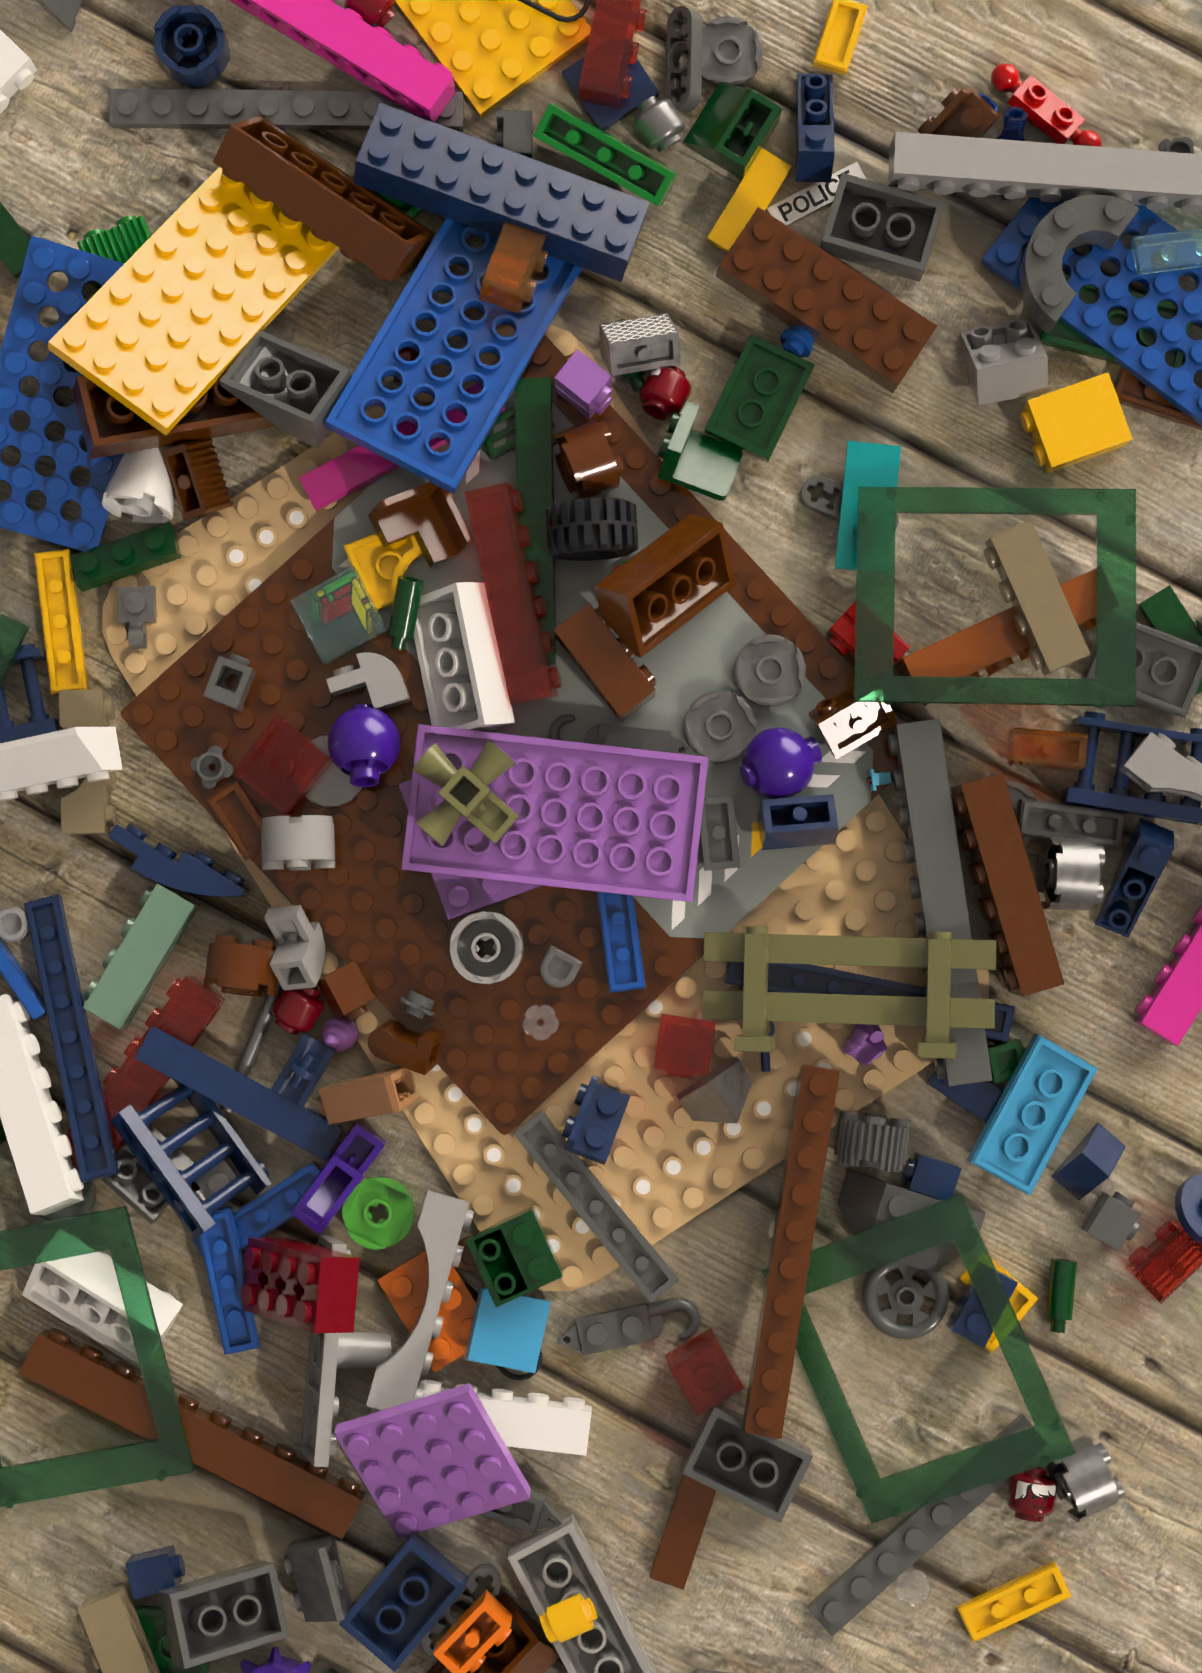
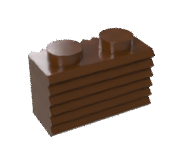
M211 438L184 443L161 451L183 520L231 507L233 504L229 500L231 495L228 494L229 488L225 485L227 481L223 479L222 467L219 466L220 460L217 459V453L215 452V446L212 445L213 439Z

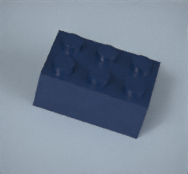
M411 1533L350 1604L345 1619L340 1620L339 1625L395 1672L465 1589L468 1576L418 1533Z

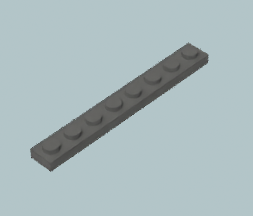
M1021 1413L807 1605L808 1610L831 1636H834L1048 1442Z

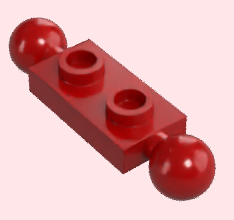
M1002 63L994 68L991 74L993 87L1000 92H1012L1013 95L1007 103L1057 144H1065L1068 140H1071L1073 145L1102 146L1101 138L1096 132L1079 129L1085 119L1033 76L1030 75L1023 83L1019 80V72L1014 65Z

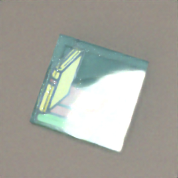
M354 566L345 569L290 600L323 664L334 661L388 631Z

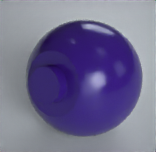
M357 704L353 706V709L341 714L333 723L328 735V751L336 767L344 774L350 775V783L352 785L372 787L379 783V775L387 772L398 758L400 752L399 731L393 720L384 712L375 709L370 704Z
M782 727L766 729L757 734L744 751L743 766L740 767L742 780L746 786H751L754 791L766 798H791L802 792L811 781L814 765L822 762L821 749L812 736L803 738L796 731Z

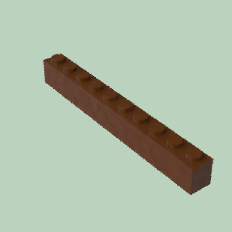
M802 1065L799 1069L743 1416L742 1430L744 1433L778 1439L782 1438L840 1073L838 1070L810 1065Z
M52 1328L49 1331L45 1329L38 1334L19 1374L343 1539L366 1493L360 1490L361 1485L345 1476L338 1479L327 1473L329 1470L327 1467H314L309 1461L307 1463L295 1457L296 1452L292 1448L281 1443H277L274 1446L264 1441V1435L253 1428L245 1427L243 1430L231 1424L232 1419L222 1412L213 1410L212 1413L198 1407L199 1401L191 1396L180 1394L178 1397L166 1391L168 1386L163 1382L151 1377L145 1380L135 1375L136 1370L132 1366L121 1361H116L114 1364L102 1358V1351L90 1345L84 1344L81 1347L71 1342L72 1337L62 1330Z

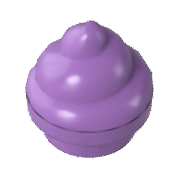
M333 1017L322 1028L324 1044L336 1052H345L351 1049L358 1037L356 1024L352 1020L349 1021L347 1017H342L338 1020Z

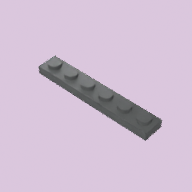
M542 1110L513 1133L650 1303L654 1302L679 1281L678 1277L579 1155L564 1150L567 1142L566 1139L561 1136L562 1134Z

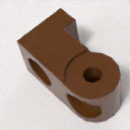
M390 1020L384 1022L369 1035L368 1047L370 1052L381 1060L426 1075L437 1065L444 1032L430 1028L422 1035L406 1030L401 1023Z

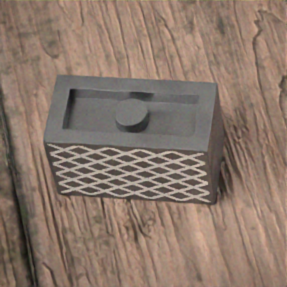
M668 313L599 324L601 357L611 376L680 365L679 332Z

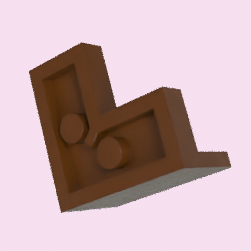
M431 482L381 500L368 514L383 547L414 536L429 567L460 556L473 543L471 534L450 492Z

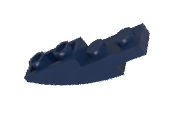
M130 823L126 828L115 825L108 836L138 855L131 869L165 886L184 892L214 897H246L249 893V890L242 886L245 882L242 877L229 869H226L224 874L212 867L215 860L199 850H196L194 855L184 851L179 860L176 861L174 859L177 855L176 852L160 842L154 847L144 840L147 834Z

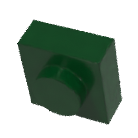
M1014 1038L1008 1040V1042L1003 1041L988 1046L992 1081L990 1082L996 1084L1010 1080L1024 1054L1020 1039Z

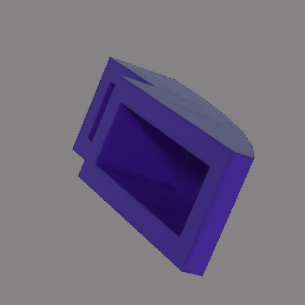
M356 1120L301 1196L291 1214L315 1232L321 1234L364 1177L366 1170L386 1145V1140L359 1120Z

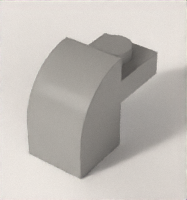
M364 652L356 654L360 665L359 669L355 670L353 665L345 666L334 670V677L326 679L330 693L334 697L367 686L373 707L380 711L411 702L401 672L392 661L377 653Z
M301 905L268 908L264 919L278 943L269 965L282 989L294 990L316 987L325 962V941L319 921L309 922Z

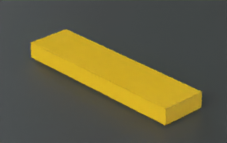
M70 549L34 553L50 692L52 695H59V690H88L76 581L70 558L72 550Z

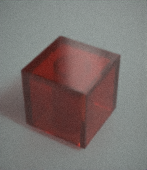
M660 1013L653 1068L665 1070V1075L694 1079V1074L708 1076L716 1022L714 1020Z
M712 1328L665 1354L672 1375L697 1416L744 1389L738 1372Z

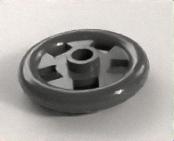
M884 1258L872 1268L864 1283L863 1304L868 1318L878 1330L893 1338L908 1340L930 1333L942 1321L948 1308V1285L940 1269L931 1273ZM898 1268L903 1278L889 1285L885 1275ZM917 1270L929 1278L924 1287H921L918 1282L912 1279ZM905 1290H909L913 1294V1298L909 1303H903L900 1300V1294ZM888 1293V1301L891 1308L880 1310L877 1295ZM924 1296L934 1299V1304L929 1314L919 1310L924 1302ZM897 1313L904 1315L912 1314V1325L897 1324Z

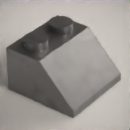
M326 1532L291 1542L287 1549L288 1554L284 1555V1565L287 1575L289 1577L294 1576L297 1590H293V1599L297 1612L303 1611L306 1622L344 1620L351 1604V1597L334 1535Z

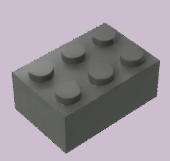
M842 173L820 248L833 257L920 282L927 266L945 203Z
M712 1400L681 1463L682 1474L781 1523L813 1458L810 1448L782 1435L781 1439L744 1433L742 1430L744 1415Z
M261 1560L158 1591L172 1663L180 1668L187 1669L290 1637L274 1563Z

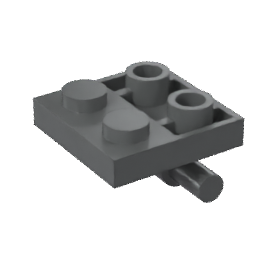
M149 1124V1131L156 1141L160 1140L162 1142L166 1139L157 1129ZM125 1145L116 1154L120 1174L101 1180L152 1224L161 1217L169 1203L129 1147ZM178 1148L170 1153L169 1159L177 1170L184 1171L194 1164Z

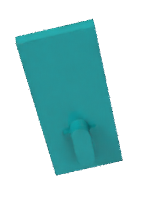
M856 441L847 442L834 569L888 575L901 446Z

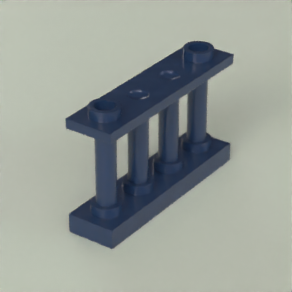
M25 644L14 647V653L1 655L0 669L21 665L31 716L28 717V723L15 726L14 721H10L0 673V743L63 730L59 725V720L50 718L49 714H45L35 661L47 659L46 651L41 648H35V644Z
M1089 711L1084 712V717L1078 716L1073 719L1072 726L1085 728L1078 781L1073 783V788L1067 787L1062 789V804L1202 825V802L1184 796V799H1180L1179 804L1165 802L1166 796H1163V792L1144 793V799L1130 797L1131 791L1127 790L1129 777L1119 770L1133 753L1135 736L1145 738L1150 732L1156 736L1158 733H1161L1176 743L1191 745L1190 756L1202 764V729L1190 728V733L1108 721L1105 720L1106 714ZM1100 731L1121 734L1113 788H1109L1108 793L1094 791L1095 785L1092 784Z
M174 1080L178 1087L143 1111H135L130 1104L112 1118L110 1122L191 1236L196 1239L216 1224L212 1219L214 1211L249 1186L257 1195L272 1184V1182L268 1178L269 1173L265 1165L260 1160H255L215 1102ZM187 1098L199 1116L162 1142L160 1140L156 1141L149 1131V1124ZM208 1128L220 1146L184 1171L177 1170L169 1159L170 1153ZM229 1157L241 1175L205 1201L199 1200L191 1190V1183Z

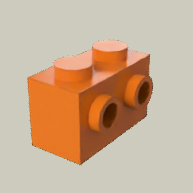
M486 1589L436 1641L433 1655L451 1673H467L468 1671L473 1673L485 1661L487 1657L485 1653L494 1644L497 1647L501 1645L512 1632L510 1627L513 1615Z

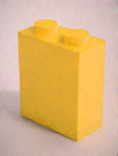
M1109 372L1027 400L1022 407L1023 412L1020 413L1022 426L1026 433L1031 432L1035 446H1032L1034 459L1039 467L1043 466L1046 474L1122 448L1133 439Z

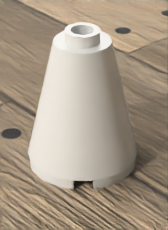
M173 445L125 453L103 494L101 503L103 507L120 518L122 512L133 515L131 522L154 526L166 523L168 519L172 520L174 514V489L161 451L172 448Z

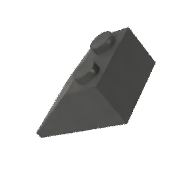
M259 330L242 349L219 382L220 386L286 434L319 448L330 432L329 429L325 428V421L352 375L351 370L345 366Z

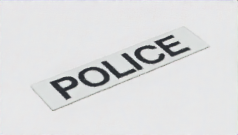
M855 162L832 174L831 183L816 182L768 207L767 210L771 216L788 225L833 202L842 173L866 179L858 162Z

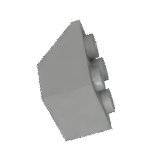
M1015 319L1005 324L989 327L977 326L972 330L960 332L969 384L978 406L1048 393V356L1030 319Z

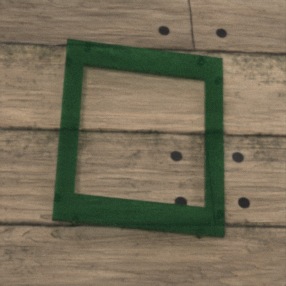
M858 487L854 702L884 703L886 705L891 703L1064 705L1096 706L1097 708H1103L1104 706L1136 707V489ZM896 513L1096 515V679L893 676Z
M963 1193L811 1250L804 1295L954 1239L1034 1422L1033 1426L880 1478L803 1301L796 1351L857 1489L856 1496L862 1500L871 1523L890 1517L897 1518L901 1513L1039 1466L1046 1467L1048 1463L1076 1453ZM767 1267L762 1270L765 1279L767 1274Z
M127 1206L1 1230L0 1271L110 1249L159 1439L2 1467L0 1460V1507L12 1508L15 1504L154 1479L163 1481L166 1477L193 1473L195 1470Z

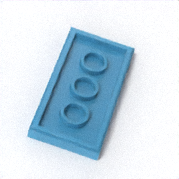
M1034 1033L966 1161L1020 1191L1031 1195L1098 1068Z

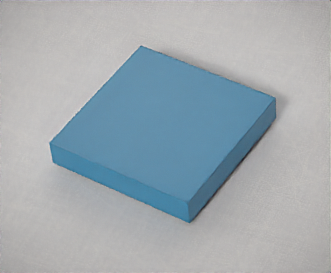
M480 1287L464 1359L535 1373L551 1301L522 1295L501 1306L495 1307L488 1289Z

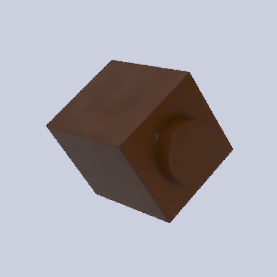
M355 961L322 977L317 983L336 1020L347 1015L349 1021L363 1015L369 1011L366 1005L375 999Z

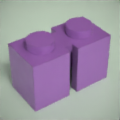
M578 349L554 377L556 394L588 419L595 412L601 415L613 399L610 396L613 391L611 385L612 376Z

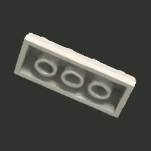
M456 582L421 596L414 640L431 725L488 732L515 723L487 582Z
M73 727L0 743V801L18 798L17 792L26 790L27 795L48 792V785L56 784L57 789L78 786V779L87 777L88 782L110 779L109 772L123 770L116 728Z
M62 1228L59 1229L38 1256L22 1293L27 1299L142 1371L150 1362L183 1306L170 1293L156 1288L145 1281L138 1273L129 1271L115 1262L108 1254L97 1251L86 1244L79 1236L70 1234Z

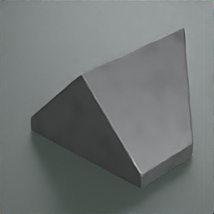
M736 1056L676 1096L692 1121L738 1123L753 1081Z

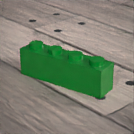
M549 103L533 135L535 138L656 206L663 205L679 175L674 170L556 104Z

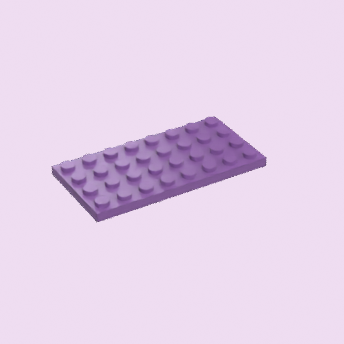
M418 724L414 766L435 743H437L457 771L462 765L469 771L471 770L488 739L506 753L516 764L487 787L520 817L495 844L461 815L442 847L415 823L444 801L438 794L442 788L413 772L402 870L693 902L708 757Z

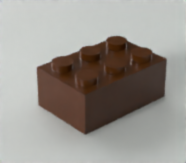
M588 603L556 627L554 634L558 642L618 720L623 722L655 697L656 690L654 686H656L657 680L644 664L638 668L632 660L634 654L620 637L616 639L610 630L612 628L602 618L600 608L598 607L594 610Z

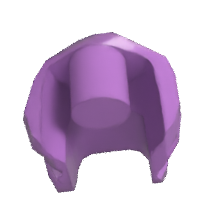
M856 1024L841 1051L846 1055L854 1057L861 1065H869L873 1060L881 1057L888 1048L883 1040L884 1034L879 1025Z

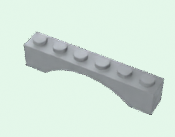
M1150 732L1119 769L1147 792H1167L1187 796L1202 802V764L1192 756L1188 755L1184 758L1174 750L1176 747L1175 743L1161 733H1158L1156 736Z
M429 1190L426 1191L417 1222V1228L424 1242L428 1261V1286L425 1303L417 1324L406 1341L391 1357L376 1367L366 1400L367 1407L384 1410L422 1398L423 1389L417 1388L421 1373L428 1375L434 1353L427 1352L431 1337L435 1339L439 1337L444 1318L438 1316L441 1302H449L454 1282L448 1280L451 1266L458 1268L464 1246L458 1245L461 1231H469L474 1211L468 1210L470 1203L468 1201Z

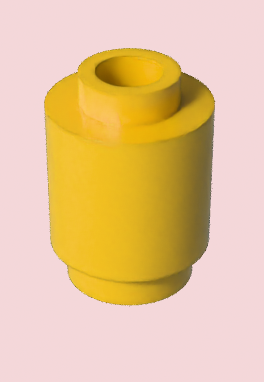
M580 1593L547 1607V1612L540 1614L543 1631L550 1643L557 1640L562 1643L594 1629L593 1620L598 1618L592 1600L589 1597L584 1599Z

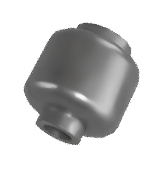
M652 96L637 106L640 113L633 118L632 124L647 149L656 148L659 153L682 139L680 133L684 130L685 124L670 99L658 101L655 96Z

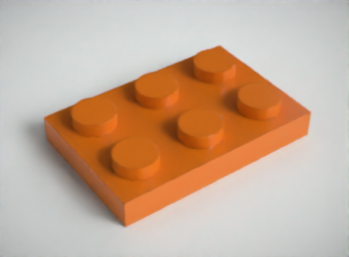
M425 1250L377 1280L409 1333L412 1332L417 1324L425 1303L428 1286V1261ZM451 1266L448 1277L449 1281L454 1282L448 1303L441 1302L438 1316L444 1318L438 1339L431 1337L427 1351L434 1353L430 1366L434 1373L465 1354L477 1302L457 1268Z

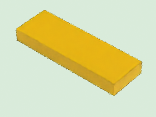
M762 148L706 241L728 253L756 209L759 207L764 211L767 210L792 166Z
M1051 1561L956 1607L974 1643L1072 1596L1056 1562Z

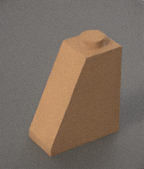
M397 1066L326 1085L319 1089L318 1106L321 1114L326 1116L329 1125L401 1111L419 1097L411 1070Z

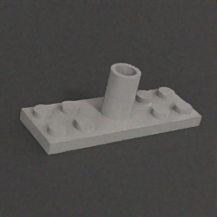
M318 1235L317 1246L351 1255L350 1250H346L347 1245L332 1235ZM310 1332L300 1452L314 1467H328L329 1456H334L336 1437L331 1433L332 1419H337L339 1412L338 1397H334L336 1369H376L377 1366L391 1357V1338L389 1333L314 1334Z

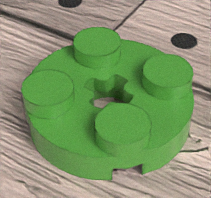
M385 1176L364 1179L358 1183L343 1203L342 1217L348 1230L347 1232L357 1244L368 1249L379 1250L399 1243L407 1236L414 1222L413 1197L395 1179ZM379 1203L385 1205L384 1211L389 1213L387 1219L381 1218L377 1223L372 1220L373 1214L369 1212V1207H377Z

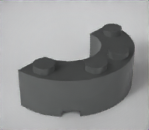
M1086 195L1073 198L1058 205L1039 222L1023 252L1019 267V280L1025 308L1034 322L1047 334L1051 332L1077 294L1067 284L1063 274V255L1070 249L1083 244L1099 245L1111 251L1140 208L1113 196Z

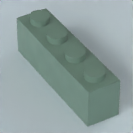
M157 883L154 888L149 886L139 902V905L143 908L136 919L131 917L127 921L121 932V936L124 937L118 950L115 948L111 949L102 964V967L106 968L99 981L94 979L84 994L87 1002L83 1008L119 1030L127 1029L200 906L160 883Z

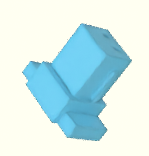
M874 769L868 770L869 777L867 780L869 781L867 782L870 784V791H875L876 786L891 783L890 772L874 773Z

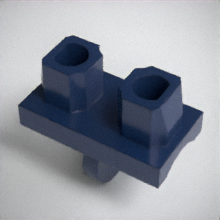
M303 1033L271 1090L303 1108L336 1051L310 1035Z

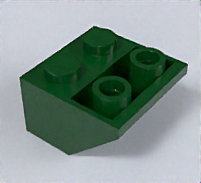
M719 83L685 137L683 145L743 180L760 150L764 147L777 126L782 107L752 89Z
M534 1206L507 1217L466 1239V1243L495 1307L501 1306L563 1277L562 1267Z

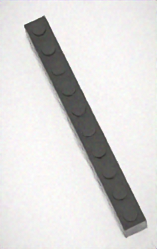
M940 719L897 724L893 727V734H888V745L891 756H897L898 769L893 770V779L896 792L902 791L904 805L898 806L900 825L901 827H907L909 841L903 843L906 863H912L914 877L909 878V890L911 898L918 900L919 913H914L916 934L923 935V938H929V931L951 932V939H972ZM921 968L922 971L928 970V968ZM951 968L950 998H980L976 969ZM927 985L924 986L925 997H927ZM950 1027V1042H957L956 1059L935 1058L937 1078L943 1079L946 1086L992 1081L985 1028Z

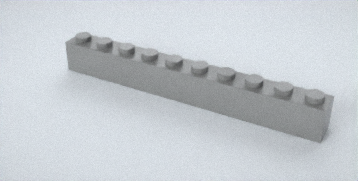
M895 132L889 149L888 186L897 187L906 192H915L919 189L933 190L934 193L940 195L966 192L973 197H986L990 194L1004 195L1005 198L1010 200L1034 197L1048 203L1071 200L1086 195H1107L1123 199L1133 205H1144L1150 210H1163L1171 207L1181 208L1183 212L1196 213L1202 211V154Z

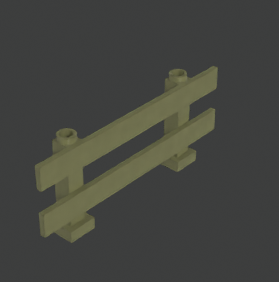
M746 926V933L704 932V961L744 962L743 991L703 990L702 1019L743 1020L742 1034L734 1036V1051L772 1052L774 1050L775 1036L767 1035V1021L927 1026L926 1041L918 1042V1058L956 1059L957 1042H950V1027L995 1029V999L950 997L951 968L996 970V940L951 939V932L929 931V938L768 934V927ZM768 963L928 968L927 997L768 992Z

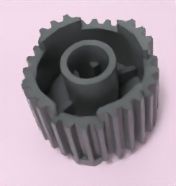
M840 1111L834 1152L835 1155H839L838 1163L901 1172L902 1164H907L911 1120L890 1118V1123H886L887 1116L865 1113L864 1120H861V1113Z

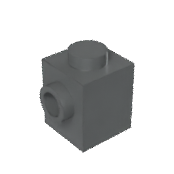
M1115 1191L1114 1195L1110 1196L1102 1192L1081 1229L1119 1251L1125 1240L1130 1241L1138 1231L1140 1222L1137 1220L1141 1214L1132 1209L1135 1202L1121 1193Z

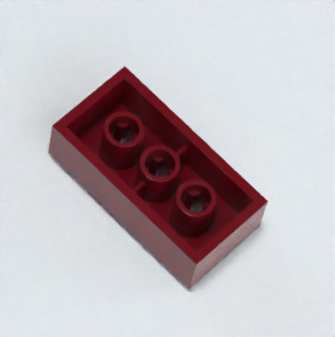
M248 1237V1245L244 1252L246 1269L245 1281L241 1289L242 1310L314 1334L354 1333L360 1257L287 1237Z

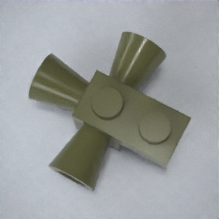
M488 739L471 770L469 771L462 765L457 771L437 743L433 744L418 760L412 771L441 787L442 789L438 794L444 801L415 823L443 847L460 816L463 815L496 844L520 816L487 786L516 763Z

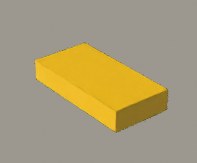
M851 0L832 1L812 66L846 76L868 8L867 5Z

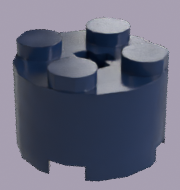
M178 4L162 13L154 27V50L169 77L191 89H200L219 78L230 60V49L225 32L215 14L198 4L197 6L188 5L182 7ZM190 43L194 45L192 48H186Z

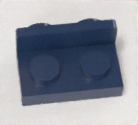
M592 1075L588 1085L581 1083L574 1104L580 1105L576 1118L568 1117L561 1136L568 1138L564 1150L605 1165L630 1096L598 1084L599 1078Z

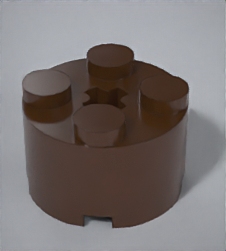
M592 419L551 436L552 446L559 444L560 453L554 455L566 488L569 493L574 491L578 493L574 499L593 498L618 488L620 476L625 475V468L618 454L613 456L608 442L612 438L605 421L597 423Z
M216 935L215 942L209 944L203 987L212 990L214 983L217 986H222V993L262 997V991L267 990L269 997H275L278 979L269 965L276 951L274 942L252 940V945H246L237 942L238 938Z

